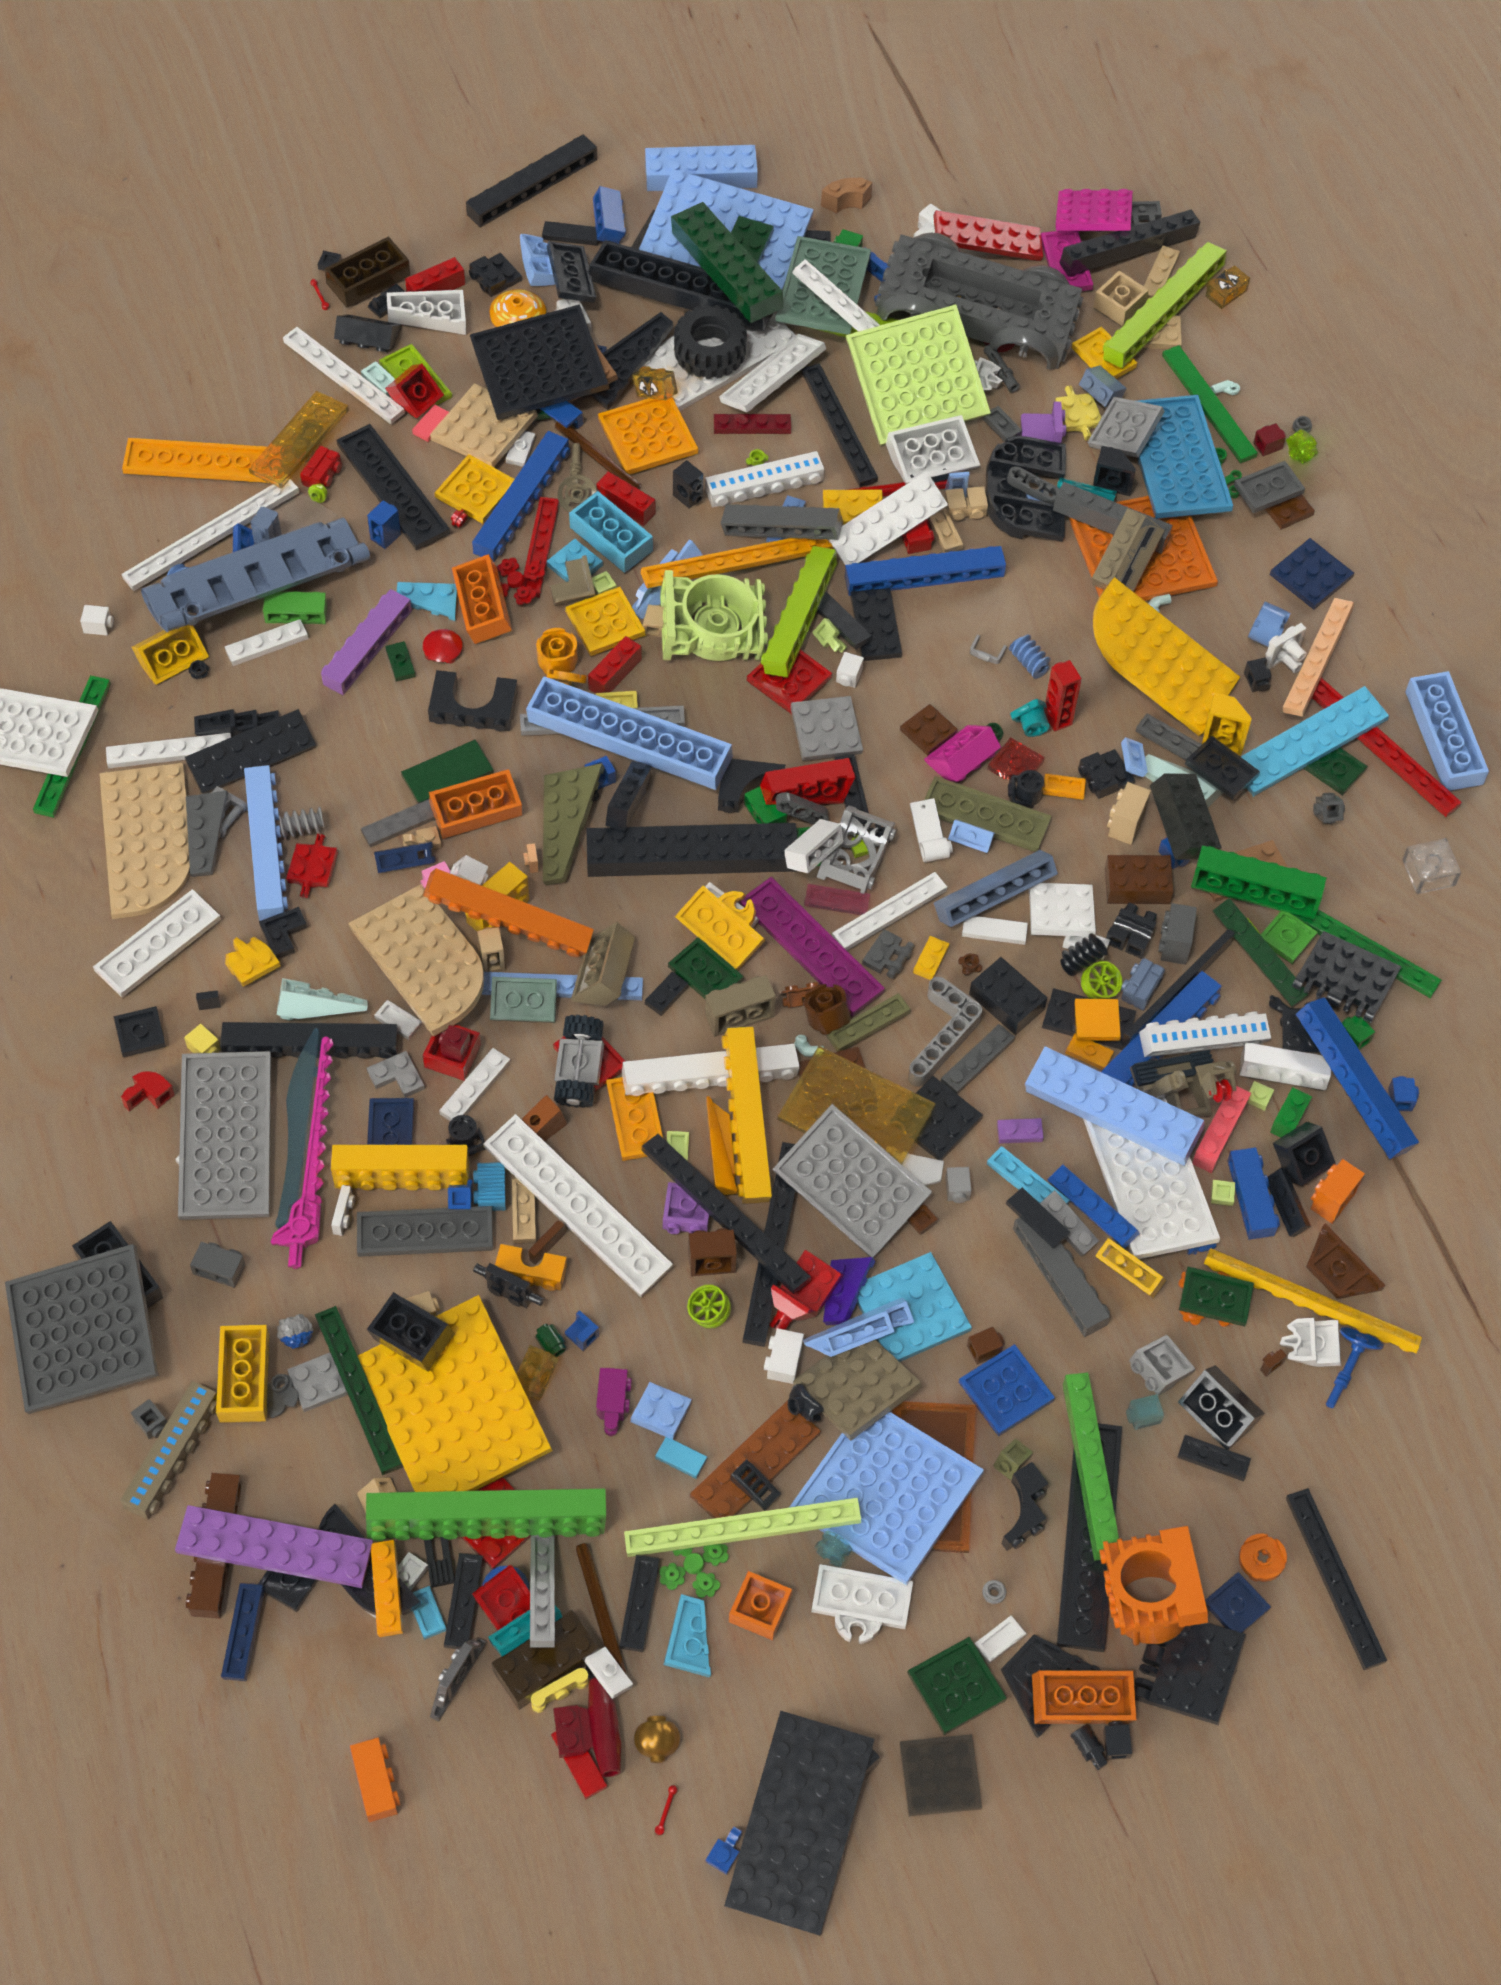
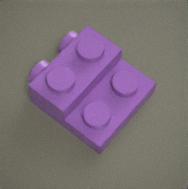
M668 1182L663 1229L667 1230L670 1234H678L680 1231L693 1233L698 1230L707 1232L709 1214L676 1183Z

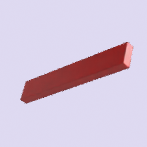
M540 497L525 567L533 561H539L540 564L545 565L544 571H546V561L550 552L560 504L556 498ZM544 577L538 578L536 581H532L531 578H525L521 586H532L537 594L536 597L540 598Z

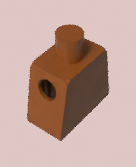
M547 1095L522 1118V1121L544 1142L567 1125L562 1111Z

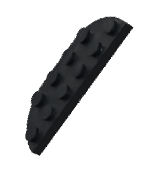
M336 1504L330 1507L319 1525V1529L322 1531L365 1538ZM370 1555L363 1587L340 1585L363 1610L376 1616L372 1557ZM399 1578L402 1615L416 1610L422 1604Z

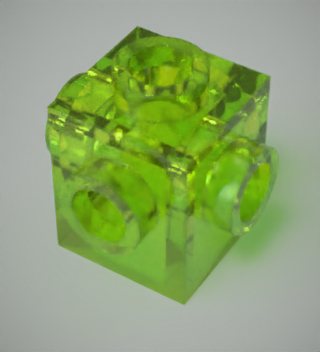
M1302 429L1286 439L1289 447L1288 453L1293 460L1304 464L1318 454L1315 438Z

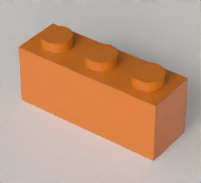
M378 1737L350 1745L368 1821L373 1822L397 1815L396 1806L400 1805L397 1791L392 1792L390 1785L395 1780L392 1768H386L384 1759L389 1758L386 1744L381 1745Z

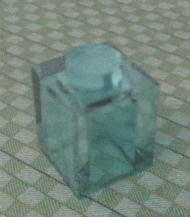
M1157 1394L1131 1400L1128 1410H1126L1128 1422L1133 1423L1135 1430L1161 1424L1164 1417Z

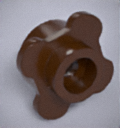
M969 953L959 958L958 963L962 966V973L964 975L982 971V965L979 964L977 954Z

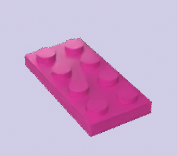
M1078 231L1041 233L1042 246L1048 266L1060 271L1070 285L1082 288V291L1093 290V282L1089 270L1068 276L1059 263L1064 247L1081 242Z

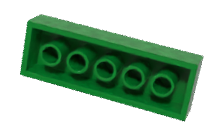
M1202 845L1191 888L1315 919L1327 877L1317 873L1300 871L1297 868L1284 867L1274 862L1261 861L1255 857H1246L1235 852H1226L1212 846Z

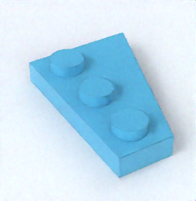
M397 582V592L411 600V608L417 610L425 609L431 611V614L448 616L450 620L455 621L457 606L456 584Z
M680 1595L663 1665L710 1677L704 1600Z

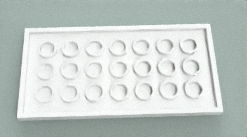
M775 313L764 331L745 326L747 330V348L744 362L740 364L736 371L733 370L731 374L723 375L722 378L717 379L716 377L706 379L703 376L699 378L694 373L690 374L685 371V368H682L675 358L673 336L658 346L640 369L639 374L643 377H651L649 384L653 379L652 382L657 387L659 395L670 392L679 411L753 370L796 335L783 322L775 321ZM706 337L696 341L708 347L724 343V341L713 337Z
M1165 1097L1158 1098L1167 1103ZM1083 1119L1114 1208L1140 1233L1128 1245L1133 1256L1142 1259L1219 1243L1220 1236L1190 1157L1185 1166Z

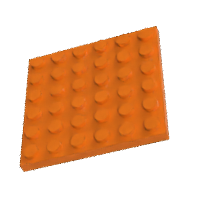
M1149 496L1116 502L1155 518ZM1191 515L1158 518L1173 525L1170 538L1162 554L1154 551L1134 593L1144 601H1147L1156 596L1166 594L1172 596L1217 586L1218 580ZM1068 517L1092 577L1114 535ZM1095 586L1100 597L1104 590Z

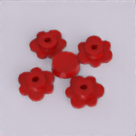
M516 558L503 559L502 563L497 566V570L502 577L508 576V584H502L501 582L504 597L508 596L507 591L510 586L511 588H518L514 594L518 605L531 603V599H534L537 595L532 586L525 587L521 585L524 583L525 578H531L532 581H536L538 578L544 577L545 565L540 564L539 561H533L525 567L526 571L523 575L521 572L516 571L519 569Z

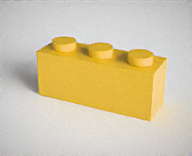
M1109 1238L1096 1254V1257L1153 1299L1167 1281L1159 1273Z

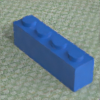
M1256 1147L1230 1151L1227 1162L1232 1181L1235 1182V1192L1248 1240L1274 1236L1277 1228L1280 1226L1278 1215L1274 1214V1199L1272 1194L1268 1192L1269 1181L1267 1175L1263 1174L1262 1156L1258 1155Z

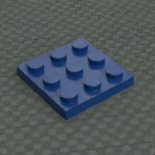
M1015 1344L964 1375L958 1381L998 1436L1055 1400L1053 1394Z

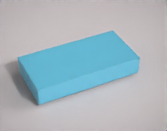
M665 1437L655 1455V1459L697 1479L707 1461V1456Z
M430 1586L412 1592L422 1604L413 1613L424 1640L445 1632L446 1627Z

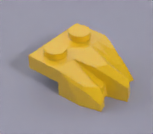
M236 937L233 940L236 951L226 954L225 959L226 966L232 975L236 976L242 987L280 967V962L269 946L256 937L250 938L248 944Z

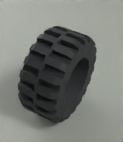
M704 305L702 308L698 306L693 308V311H687L675 325L674 355L678 364L685 368V371L688 373H694L699 378L703 376L706 379H711V377H716L717 379L722 378L723 375L731 374L733 370L736 371L740 364L744 362L747 348V330L743 320L739 319L736 313H731L730 309H722L718 305H715V307ZM706 337H713L724 341V343L708 347L696 341Z

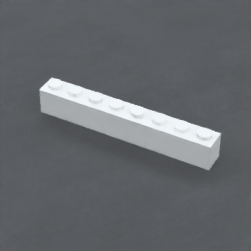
M795 1044L756 1048L759 1081L769 1082L773 1079L781 1078L789 1080L797 1077L799 1062ZM726 1051L623 1062L622 1078L625 1095L640 1096L651 1092L660 1094L670 1090L704 1089L708 1086L716 1085L724 1087L726 1086V1078L729 1077L728 1070L724 1068V1057L727 1056Z

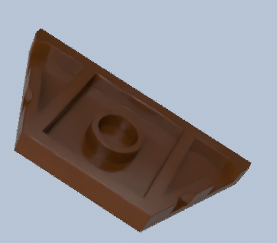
M1325 1223L1322 1226L1306 1267L1336 1299L1382 1291L1385 1284Z

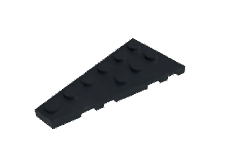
M660 312L602 354L617 374L618 379L609 383L608 390L590 395L609 410L674 327L673 321Z

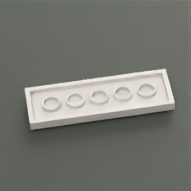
M797 334L720 395L721 403L744 412L752 410L754 406L766 399L769 394L778 389L784 382L792 378L794 374L826 350L825 343Z
M926 471L843 525L838 540H828L844 565L860 563L948 506V504Z
M192 889L93 966L94 971L121 997H124L218 923L221 917Z

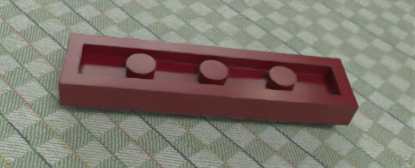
M714 414V434H791V414Z

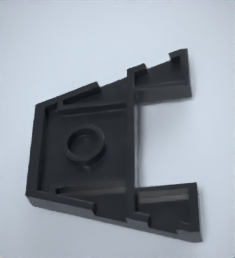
M1034 1634L1000 1670L1034 1735L1038 1738L1051 1724L1034 1723L1032 1675L1038 1671H1066V1669L1068 1671H1101V1669L1082 1661L1083 1659L1076 1655L1073 1656Z

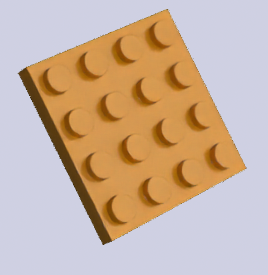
M670 392L598 413V420L622 469L628 474L637 473L698 454V447Z

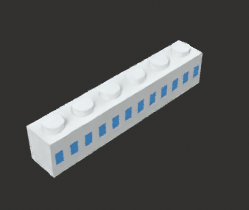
M815 451L705 477V491L712 508L724 506L734 502H742L746 499L762 497L767 494L779 493L792 488L817 484L824 479V467L818 452Z
M1257 1011L1246 1013L1245 1016L1229 1014L1225 1018L1220 1019L1218 1016H1210L1201 1021L1198 1018H1191L1183 1023H1179V1020H1172L1166 1022L1165 1025L1153 1022L1146 1024V1028L1139 1032L1144 1057L1244 1046L1245 1042L1263 1044L1271 1039L1266 1014H1258Z

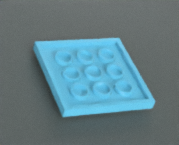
M931 1252L867 1279L865 1286H861L857 1295V1304L862 1314L899 1298H904L907 1301L914 1322L893 1327L895 1332L876 1339L899 1362L968 1333L972 1329Z

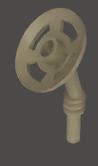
M574 443L572 446L571 476H568L561 482L557 493L560 505L568 512L575 509V507L569 506L571 501L582 503L588 498L589 488H591V496L597 492L594 483L588 477L581 475L582 464L580 463L579 443ZM580 480L585 481L583 485L580 484ZM566 485V486H567V487H566V490H565V497H566V498L563 499L562 492H563L564 486Z

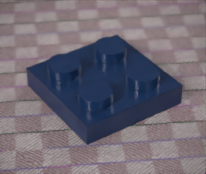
M1239 1572L1205 1599L1207 1609L1225 1628L1244 1633L1271 1608Z

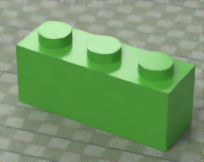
M293 591L278 592L264 597L263 614L265 623L288 624L300 619L302 624H326V593Z

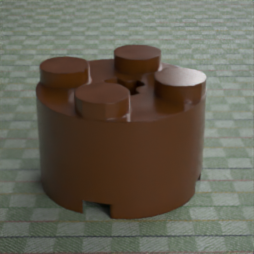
M821 984L811 988L806 993V999L803 1000L808 1023L813 1029L820 1031L823 1035H827L833 1030L850 1023V1009L845 990L841 986L833 984V987H827L826 984Z

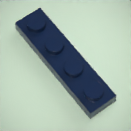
M240 1583L221 1673V1677L224 1680L247 1681L265 1592L263 1585Z

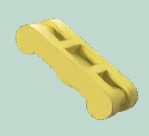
M583 1668L576 1669L533 1693L531 1696L532 1709L537 1713L543 1712L546 1704L551 1701L564 1699L570 1694L569 1691L575 1688H586L589 1682L588 1672Z

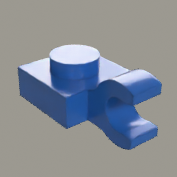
M733 1827L725 1842L718 1839L706 1858V1863L727 1875L740 1853L734 1847L740 1840L742 1831Z

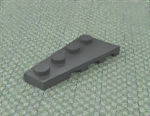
M227 791L186 796L189 864L192 877L212 875L214 872L218 851L217 844L222 831V818L225 815L224 808L229 795Z

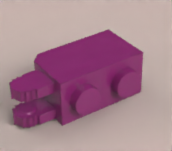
M600 1367L596 1415L604 1420V1432L611 1437L616 1435L619 1421H624V1413H629L630 1399H626V1391L631 1392L632 1378H628V1369Z

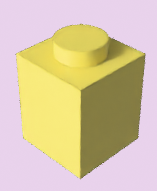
M199 1024L184 1037L187 1048L193 1053H219L221 1050L218 1039L202 1024Z

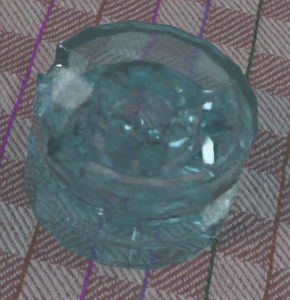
M825 1531L822 1535V1540L818 1541L814 1547L823 1559L831 1560L830 1563L838 1567L844 1563V1557L849 1556L852 1552L851 1546L842 1537L831 1531Z

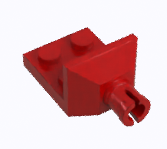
M804 1250L797 1264L811 1277L810 1282L795 1294L790 1292L783 1284L781 1287L776 1285L771 1287L774 1307L778 1311L769 1325L776 1328L775 1330L777 1328L786 1330L793 1320L801 1321L816 1317L843 1277V1274L809 1251Z

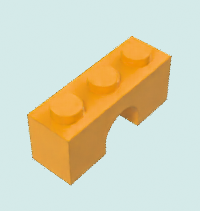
M500 1244L495 1262L497 1267L529 1282L530 1286H541L549 1291L561 1290L567 1269V1257L544 1253L543 1260L539 1265L529 1267L522 1262L523 1248Z

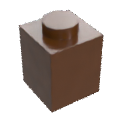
M994 1327L969 1336L967 1347L977 1365L1001 1353L1004 1345L1002 1335L999 1332L996 1333Z

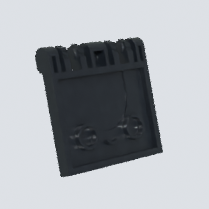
M1323 931L1305 964L1296 976L1292 987L1301 990L1304 983L1307 982L1303 992L1308 994L1314 985L1319 988L1316 993L1317 999H1321L1324 992L1327 991L1326 1000L1330 1005L1339 1008L1344 999L1346 1003L1343 1011L1348 1012L1353 1003L1359 1006L1355 1016L1360 1018L1366 1009L1363 1020L1372 1023L1402 966Z
M1210 1623L1185 1626L1179 1635L1167 1642L1155 1645L1147 1644L1142 1657V1661L1146 1664H1141L1139 1670L1143 1674L1156 1677L1153 1683L1150 1680L1137 1677L1134 1682L1136 1685L1134 1686L1135 1700L1219 1726L1245 1643L1246 1634Z

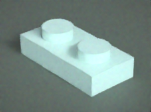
M375 361L361 370L363 378L388 397L390 396L385 388L395 379Z

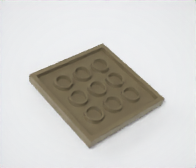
M876 1340L832 1357L827 1355L793 1381L794 1385L803 1384L810 1395L823 1406L824 1412L822 1414L850 1441L922 1388L921 1381Z

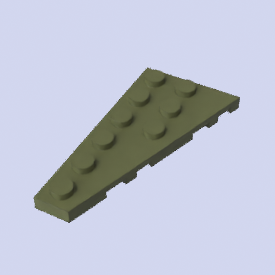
M602 763L544 775L543 883L546 886L566 882L573 862L572 855L574 849L578 847L580 832L584 830L593 804L592 797L594 791L598 789L600 774H603L605 769Z

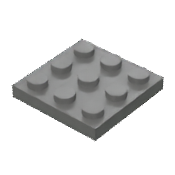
M1113 397L1087 443L1091 448L1113 447L1122 450L1125 455L1139 457L1165 411L1162 406Z
M851 696L791 703L790 708L802 761L862 754L863 747Z

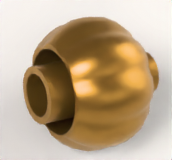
M665 1716L647 1717V1722H643L637 1727L634 1734V1744L640 1754L650 1758L651 1763H663L667 1756L673 1754L678 1749L680 1733L674 1723L666 1721Z

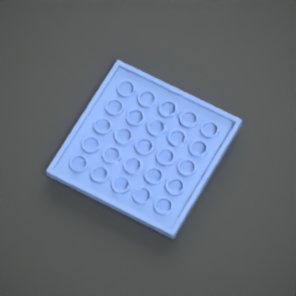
M889 1412L851 1441L842 1433L790 1507L858 1498L861 1523L818 1530L907 1585L983 1475L984 1469Z

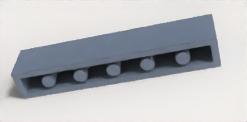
M1038 850L933 902L939 921L949 927H953L1057 875L1053 856Z

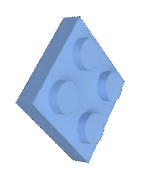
M649 1382L631 1416L630 1422L673 1440L691 1405L692 1399Z

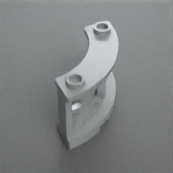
M849 805L844 810L840 821L843 843L821 862L817 878L825 880L829 877L861 889L860 893L865 894L867 889H872L875 882L874 876L889 840L893 841L897 830L894 829L895 822L860 811L856 807ZM854 816L867 820L865 826H863L856 818H854ZM872 823L885 827L881 837H876L875 835L878 832V828H874L870 834L867 832ZM858 834V837L852 841L847 838L848 835H853L855 838ZM863 840L868 850L869 858L863 862L850 865V857L842 850V847L852 848ZM875 846H880L876 854ZM837 859H845L846 865H843L844 861H838Z

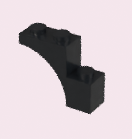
M1033 1462L1015 1472L1011 1480L1019 1497L1020 1516L1014 1527L1003 1536L1001 1544L1006 1551L1013 1547L1014 1549L1021 1547L1026 1542V1538L1031 1535L1035 1537L1045 1529L1044 1526L1047 1518L1035 1502L1046 1496L1049 1483Z

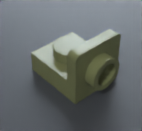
M1015 1438L1000 1452L993 1466L1009 1480H1012L1013 1474L1031 1458L1033 1452Z

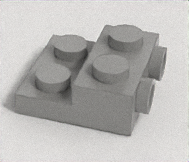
M1168 1335L1136 1350L1129 1360L1133 1372L1140 1374L1145 1380L1147 1389L1154 1391L1157 1395L1173 1388L1178 1381L1195 1371L1194 1366Z

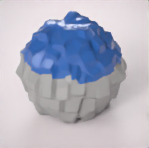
M303 1314L279 1320V1326H277V1338L292 1349L303 1347L310 1342L312 1337V1323Z

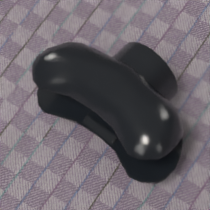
M795 1384L792 1387L787 1403L789 1412L792 1415L800 1414L809 1422H819L821 1416L818 1413L824 1412L823 1406L810 1395L803 1384Z

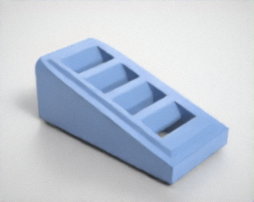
M969 472L949 473L945 490L963 488L966 498Z

